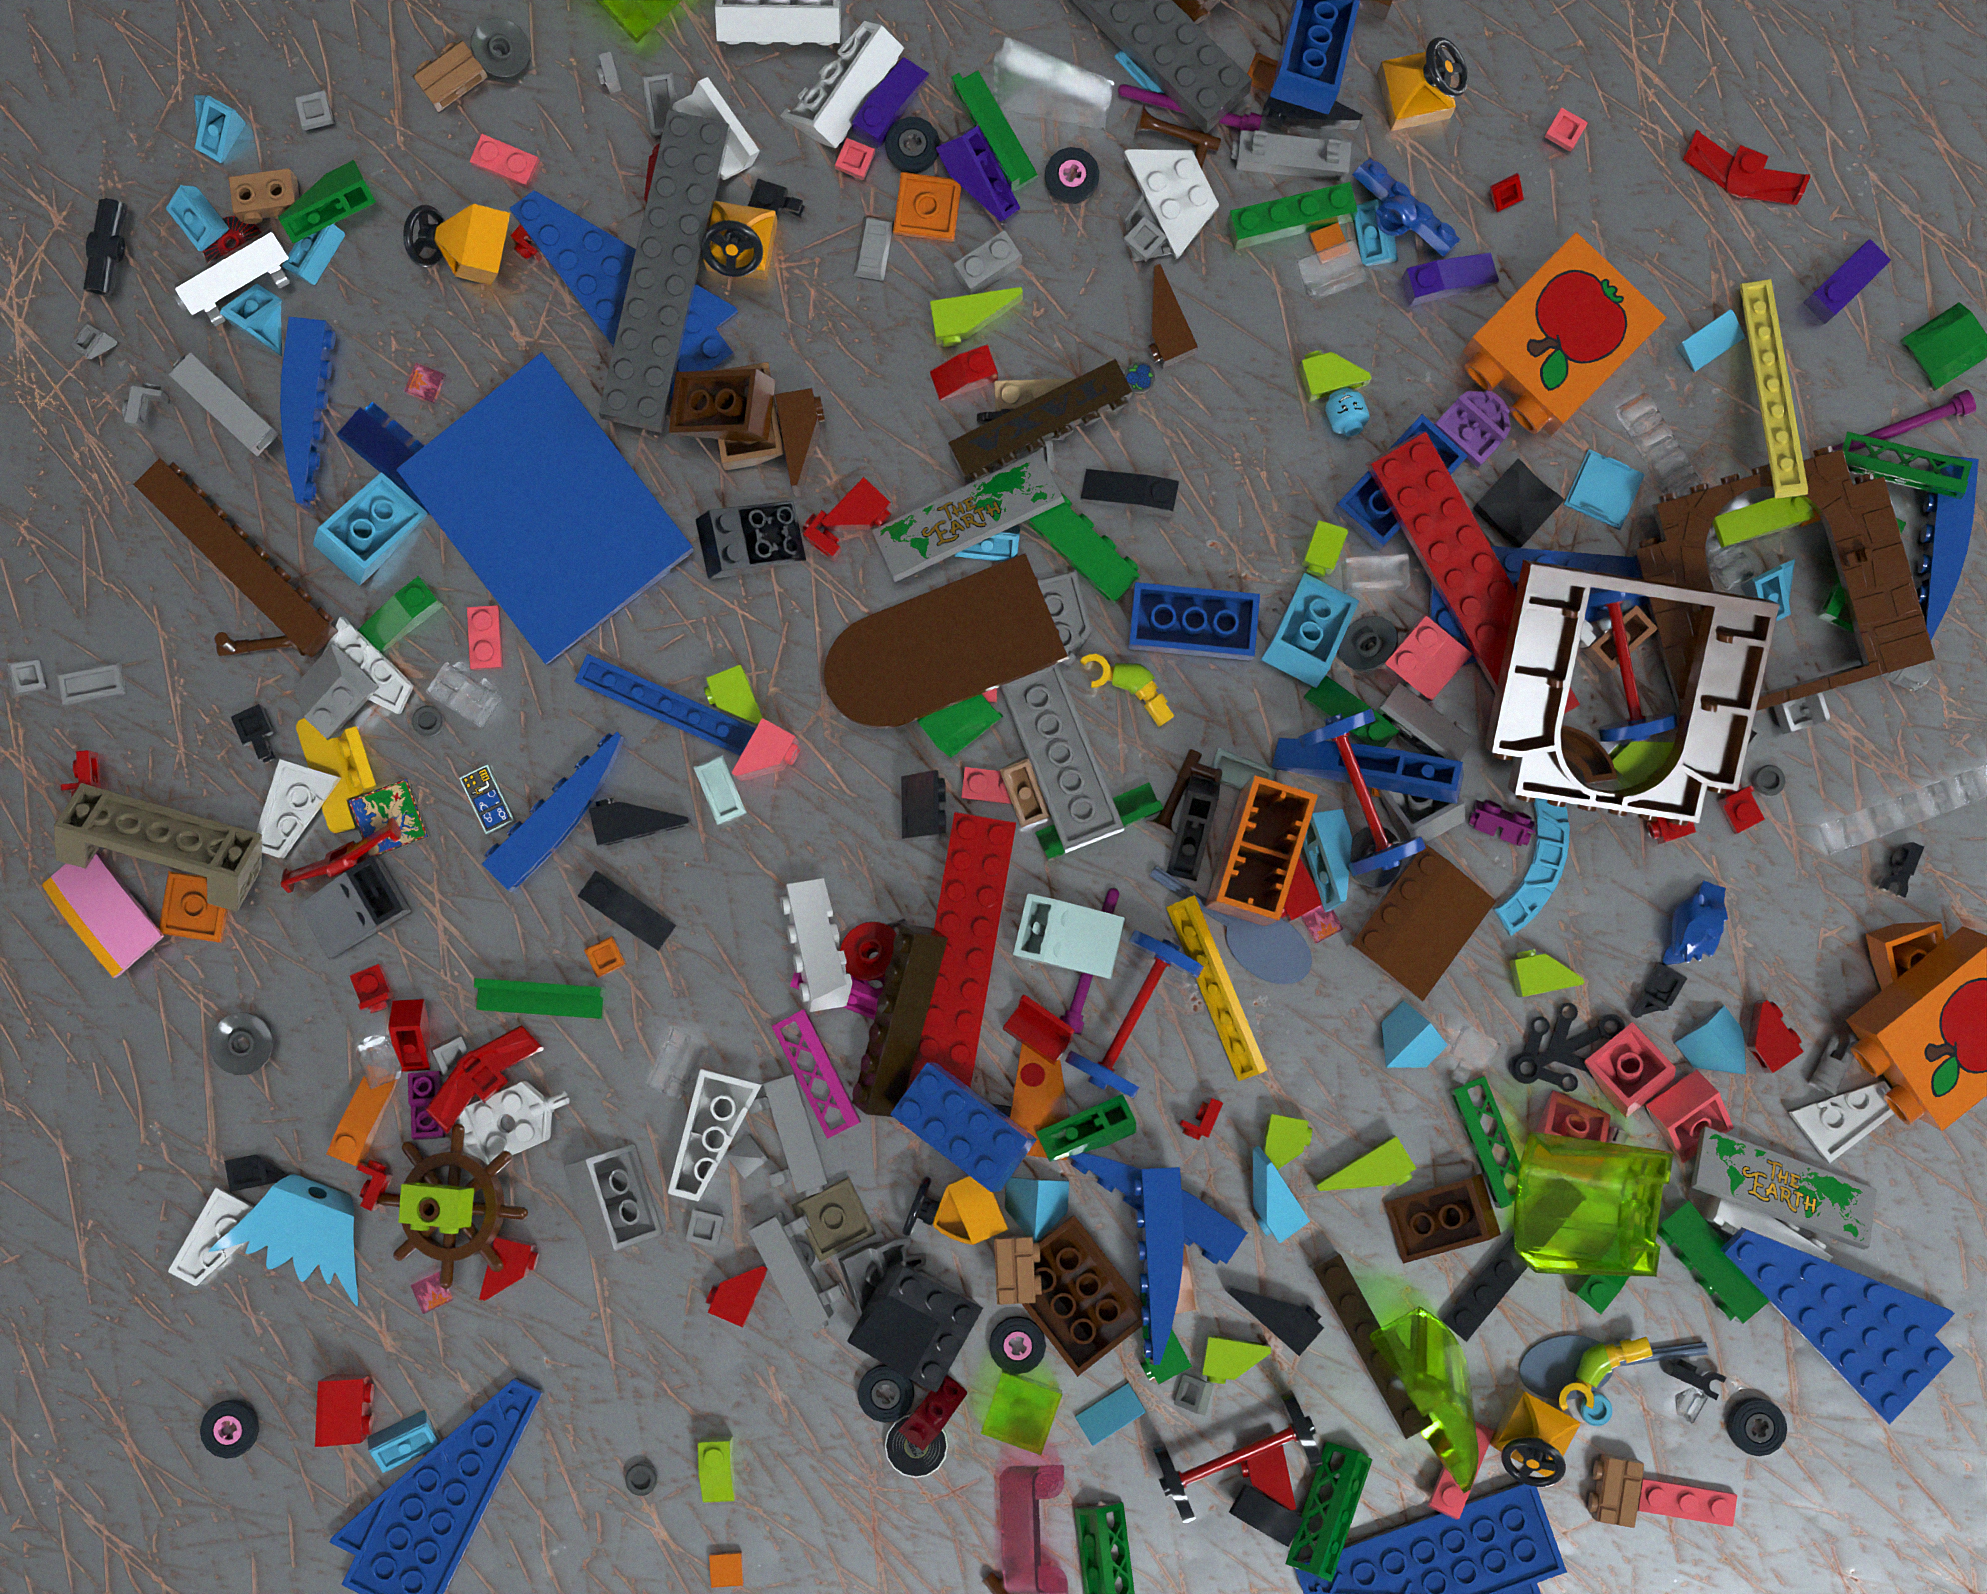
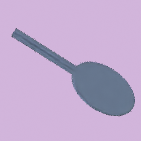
M1155 866L1149 875L1150 877L1184 899L1195 895L1201 910L1227 927L1226 940L1231 953L1253 975L1272 983L1291 984L1302 980L1309 973L1312 964L1310 949L1302 935L1287 921L1280 918L1275 923L1261 926L1204 908L1207 901L1205 897L1158 866Z
M1561 1335L1546 1339L1533 1346L1524 1355L1519 1367L1520 1378L1524 1385L1535 1394L1558 1400L1559 1394L1565 1386L1577 1382L1578 1378L1575 1377L1583 1353L1601 1342L1581 1335ZM1706 1342L1651 1349L1653 1356L1628 1364L1625 1361H1621L1620 1366L1708 1355V1347ZM1612 1368V1372L1605 1375L1597 1388L1592 1387V1393L1599 1390L1609 1381L1614 1368ZM1574 1390L1567 1395L1566 1400L1584 1397L1585 1395L1581 1391Z

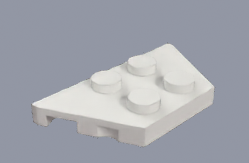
M1128 149L1124 151V157L1161 231L1167 236L1166 241L1175 259H1178L1193 238L1202 230L1207 220L1216 212L1219 203L1192 150Z

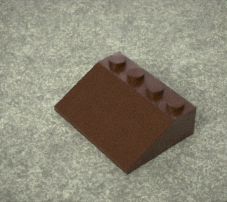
M1425 844L1426 849L1412 855L1346 945L1422 1002L1496 902L1455 865L1427 844Z
M1073 1215L1037 1242L1040 1248V1262L1034 1263V1275H1041L1042 1295H1035L1036 1303H1023L1022 1306L1078 1377L1143 1326L1141 1306L1144 1305L1079 1220Z

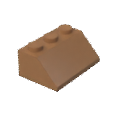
M769 362L723 369H757L771 377ZM773 397L768 441L741 442L718 439L721 462L725 470L755 466L784 454L775 397Z

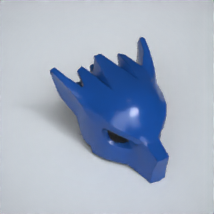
M1703 880L1696 894L1686 898L1677 905L1673 913L1671 942L1665 951L1662 964L1689 963L1693 957L1697 961H1701L1702 954L1708 957L1714 955L1721 935L1724 932V921L1728 920L1724 904L1725 887Z

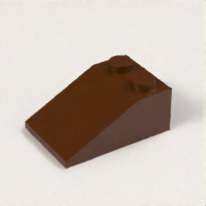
M757 369L676 372L669 433L741 442L768 441L776 380Z
M812 388L775 394L790 484L795 497H801L821 433L820 422L825 421L821 397H815Z
M1482 1173L1384 1202L1403 1264L1488 1241L1501 1235Z

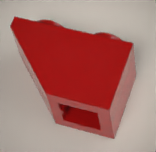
M1758 1000L1754 1003L1747 1048L1764 1073H1774L1804 1052L1799 1045L1802 1041L1791 1027L1788 1029L1781 1020L1784 1017L1783 1013L1773 1001Z

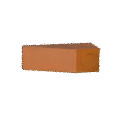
M369 1065L338 1124L326 1155L354 1166L365 1162L400 1076Z

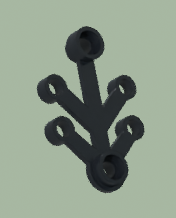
M1572 1003L1561 1004L1557 1009L1559 1020L1549 1050L1539 1055L1537 1054L1542 1037L1549 1031L1550 1023L1545 1017H1534L1529 1023L1531 1033L1525 1052L1517 1054L1511 1061V1075L1516 1081L1523 1084H1530L1540 1079L1557 1085L1564 1092L1574 1091L1578 1086V1079L1575 1075L1571 1073L1561 1075L1544 1068V1066L1556 1061L1584 1071L1589 1077L1594 1078L1584 1063L1586 1058L1571 1053L1603 1037L1605 1039H1612L1625 1028V1024L1618 1015H1604L1599 1019L1596 1027L1566 1041L1571 1023L1576 1019L1578 1010ZM1566 1006H1569L1573 1011L1570 1018H1565L1562 1014V1010ZM1537 1020L1544 1022L1545 1027L1541 1032L1535 1030L1534 1024ZM1607 1021L1614 1023L1615 1028L1611 1033H1608L1604 1028ZM1523 1062H1528L1531 1066V1070L1527 1074H1523L1520 1070ZM1565 1077H1570L1573 1081V1085L1569 1089H1566L1562 1084Z

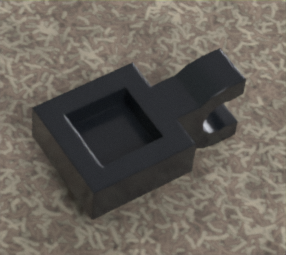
M757 179L748 204L749 207L775 211L777 220L780 212L801 219L805 210V206L802 205L803 200L786 197L788 193L786 187L761 179Z
M257 704L231 716L242 745L247 747L253 744L258 759L260 761L263 760L265 764L277 759L266 737L273 735L274 731L262 705Z
M1915 842L1905 843L1902 847L1899 846L1892 859V863L1895 864L1892 871L1894 875L1885 877L1878 889L1888 891L1890 884L1895 882L1898 885L1896 896L1906 898L1909 878L1915 873L1924 846Z
M1682 1359L1679 1360L1678 1365L1668 1360L1663 1371L1664 1373L1701 1389L1705 1395L1717 1400L1719 1394L1711 1391L1709 1385L1713 1380L1724 1383L1727 1378L1726 1376L1716 1372H1708L1701 1376L1696 1373L1697 1366Z

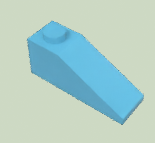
M1343 809L1312 813L1303 842L1325 912L1332 911L1347 899L1348 863H1350L1352 835Z
M1257 1145L1253 1148V1207L1260 1216L1256 1223L1266 1236L1272 1233L1276 1240L1281 1243L1308 1224L1310 1220L1271 1160Z

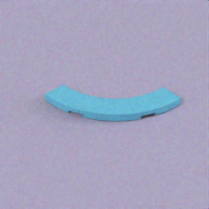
M1535 798V802H1532L1536 818V844L1529 869L1516 890L1503 903L1493 909L1509 936L1525 927L1541 911L1551 894L1555 891L1566 863L1570 835L1566 806L1550 805L1546 803L1547 799Z

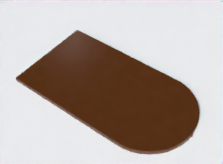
M1024 553L856 621L846 628L831 646L825 662L824 680L827 689L826 694L839 712L846 718L865 727L886 729L910 723L1069 658L1059 636L1060 632L1055 626L1038 585V578L1035 577L1027 555Z

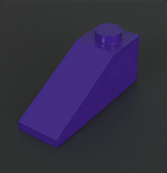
M903 57L868 97L852 121L853 134L879 150L885 142L886 135L891 126L899 121L928 78L929 73Z
M979 125L952 136L936 147L949 175L1000 222L1020 209Z
M1869 239L1803 303L1826 324L1891 259Z
M1490 252L1436 260L1410 267L1404 272L1402 281L1409 305L1412 307L1499 283V278Z

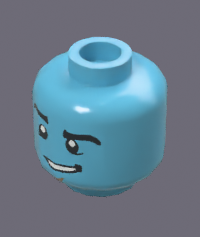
M1343 388L1332 393L1325 405V411L1331 428L1338 434H1346L1348 437L1358 435L1363 431V427L1370 419L1363 395L1357 391H1352L1350 388Z

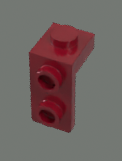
M946 1375L937 1393L930 1390L918 1408L907 1418L898 1431L909 1442L923 1451L944 1428L966 1397L967 1391L950 1376Z

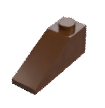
M1157 264L1154 266L1152 278L1151 344L1148 345V350L1153 361H1159L1163 369L1195 355L1198 345L1161 264Z

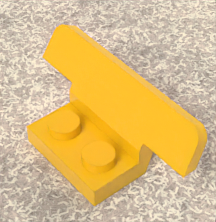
M302 718L296 724V731L308 768L341 778L321 806L328 829L333 833L354 830L355 825L347 800L372 792L376 786L357 726L344 729L341 736L326 740L305 718Z

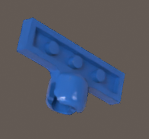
M1369 158L1352 174L1382 202V205L1376 210L1375 220L1379 229L1386 235L1395 237L1404 234L1409 229L1413 230L1443 257L1460 242L1461 239L1456 235L1455 230L1449 224L1442 223L1434 216L1432 209L1427 204L1419 202L1414 198L1405 184L1394 180L1381 163Z

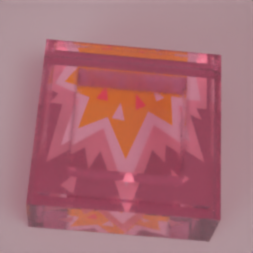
M415 363L404 392L435 404L446 375Z
M1323 905L1300 916L1315 944L1343 930L1334 910L1325 912Z
M441 1271L410 1285L423 1314L454 1300L450 1290L443 1289L440 1286Z

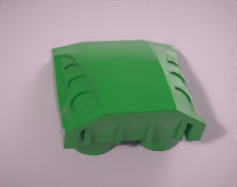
M1960 302L1900 340L1903 345L1906 344L1930 379L1933 391L1987 358V334L1974 314Z
M980 694L917 719V722L937 748L952 758L999 721L1003 715L991 706L983 694Z

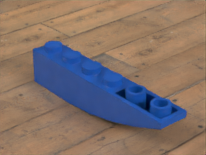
M288 317L280 391L282 440L287 470L296 503L303 509H310V502L315 500L317 491L313 478L314 470L318 471L320 466V453L317 452L318 440H322L324 435V423L321 421L322 410H326L328 404V393L325 391L326 379H330L332 373V363L328 359L330 349H334L336 334L326 320Z
M1950 456L1972 462L1966 492L1961 500L1932 492L1927 493L1924 499L1923 509L1924 512H1927L1926 524L1923 525L1921 530V542L1924 543V552L1918 562V572L1922 573L1921 585L1917 587L1916 592L1930 640H1932L1947 611L1968 551L1974 520L1979 459ZM1935 462V464L1937 465V467L1943 464V463ZM1930 464L1927 467L1928 472L1933 470ZM1950 465L1940 470V472L1944 476L1960 479L1963 468Z
M616 732L614 735L608 733L597 744L599 749L591 757L588 755L584 756L575 765L574 768L577 771L569 779L563 777L552 788L554 793L546 801L544 799L539 800L530 809L529 812L532 815L524 823L518 821L507 832L508 839L501 845L499 843L494 844L485 853L484 856L487 859L482 865L508 891L514 892L558 849L578 825L597 797L613 768L625 741V738L620 733Z
M1279 738L1272 764L1273 769L1352 784L1336 741L1324 740L1302 748L1299 739ZM1350 743L1367 787L1454 804L1458 803L1464 777L1463 762L1403 750Z
M1086 1152L1070 1156L1073 1158L1070 1163L1073 1167L1085 1175L1090 1170L1099 1176L1096 1181L1099 1185L1111 1193L1115 1188L1125 1194L1122 1199L1134 1209L1140 1208V1195H1134L1133 1178L1138 1176L1140 1168ZM1181 1188L1184 1243L1190 1247L1195 1242L1204 1249L1201 1253L1202 1256L1216 1265L1219 1260L1227 1265L1248 1232Z
M1180 1167L1138 1170V1176L1133 1178L1134 1195H1140V1208L1135 1210L1136 1227L1142 1228V1241L1137 1242L1138 1260L1144 1261V1273L1139 1274L1140 1292L1146 1294V1306H1141L1142 1325H1147L1148 1338L1143 1339L1144 1358H1149L1152 1365H1160L1172 1329L1180 1291L1184 1249Z

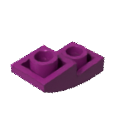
M440 1071L408 1073V1104L411 1106V1138L413 1140L445 1138V1132L425 1110L442 1086Z

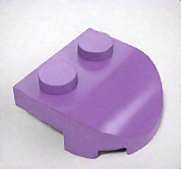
M1470 390L1462 394L1434 425L1468 455L1467 459L1479 468L1508 436L1511 429L1508 415L1510 410L1505 401L1497 394L1488 390L1484 392H1471Z

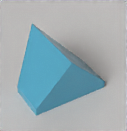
M194 94L197 129L195 149L222 163L246 123L234 109L209 95Z
M255 284L221 308L220 314L232 325L282 356V299L259 284Z
M1795 559L1756 576L1741 585L1746 596L1769 599L1780 604L1776 621L1791 615L1789 600Z
M1402 1001L1381 1022L1386 1068L1427 1067L1448 1046L1433 1025L1405 1001Z
M1722 1005L1673 1042L1692 1068L1746 1075L1744 1030L1725 1005Z
M1010 1177L1006 1182L1004 1209L1027 1236L1033 1237V1243H1037L1067 1214L1069 1181Z

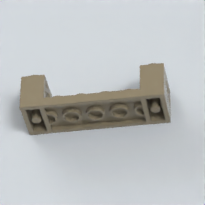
M83 783L79 785L54 824L55 856L57 861L86 869L99 847L159 863L207 877V903L238 912L262 869V834Z

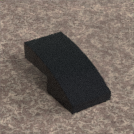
M1246 1484L1242 1487L1229 1510V1513L1287 1547H1289L1304 1520L1297 1513L1290 1511Z

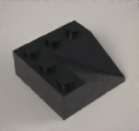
M893 1257L847 1342L905 1377L937 1393L983 1307L967 1295Z

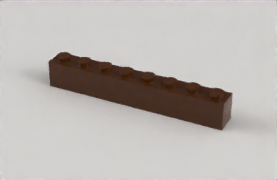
M159 458L133 485L302 652L312 658L338 632L331 624L335 619L321 606L316 610L309 603L313 597L300 585L295 589L288 582L292 577L280 565L274 568L267 561L271 556L261 546L256 544L252 547L246 541L249 534L237 523L231 526L225 520L229 515L217 503L211 506L204 499L208 494L195 482L189 485L183 479L187 474L174 461L168 465Z

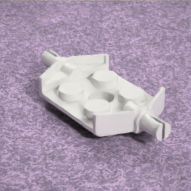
M523 1081L494 1094L485 1103L480 1100L468 1105L458 1118V1123L462 1124L465 1128L463 1151L480 1158L488 1165L502 1151L507 1150L514 1155L549 1140L551 1136L552 1112H554V1109L570 1103L569 1098L557 1102V1100L568 1096L567 1093L562 1091L550 1098H545L530 1083ZM505 1114L512 1116L515 1121V1127L511 1132L505 1131L501 1127V1118ZM451 1141L440 1144V1150L451 1147ZM450 1149L445 1150L441 1153L450 1152Z

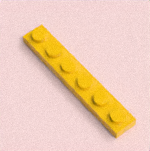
M1193 895L1167 906V911L1186 956L1204 966L1196 981L1238 1081L1267 1071L1265 1062L1196 896Z

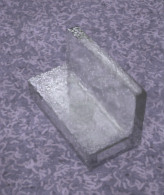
M1353 239L1297 260L1305 292L1314 301L1372 279L1369 267L1361 262L1356 241Z

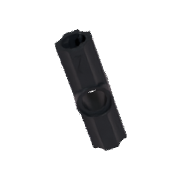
M108 198L99 199L94 231L89 233L86 241L88 265L83 287L86 292L100 296L113 294L118 263L123 261L126 249L123 236L128 211L126 203Z

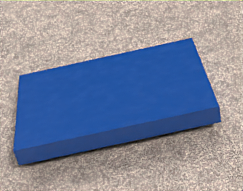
M543 352L538 354L396 469L546 665L669 574L671 568L694 552L690 542Z

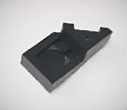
M1657 962L1631 1015L1639 1018L1642 1015L1655 1011L1668 1010V1006H1672L1687 977Z
M258 1155L224 1161L230 1192L277 1183L282 1178L288 1176Z

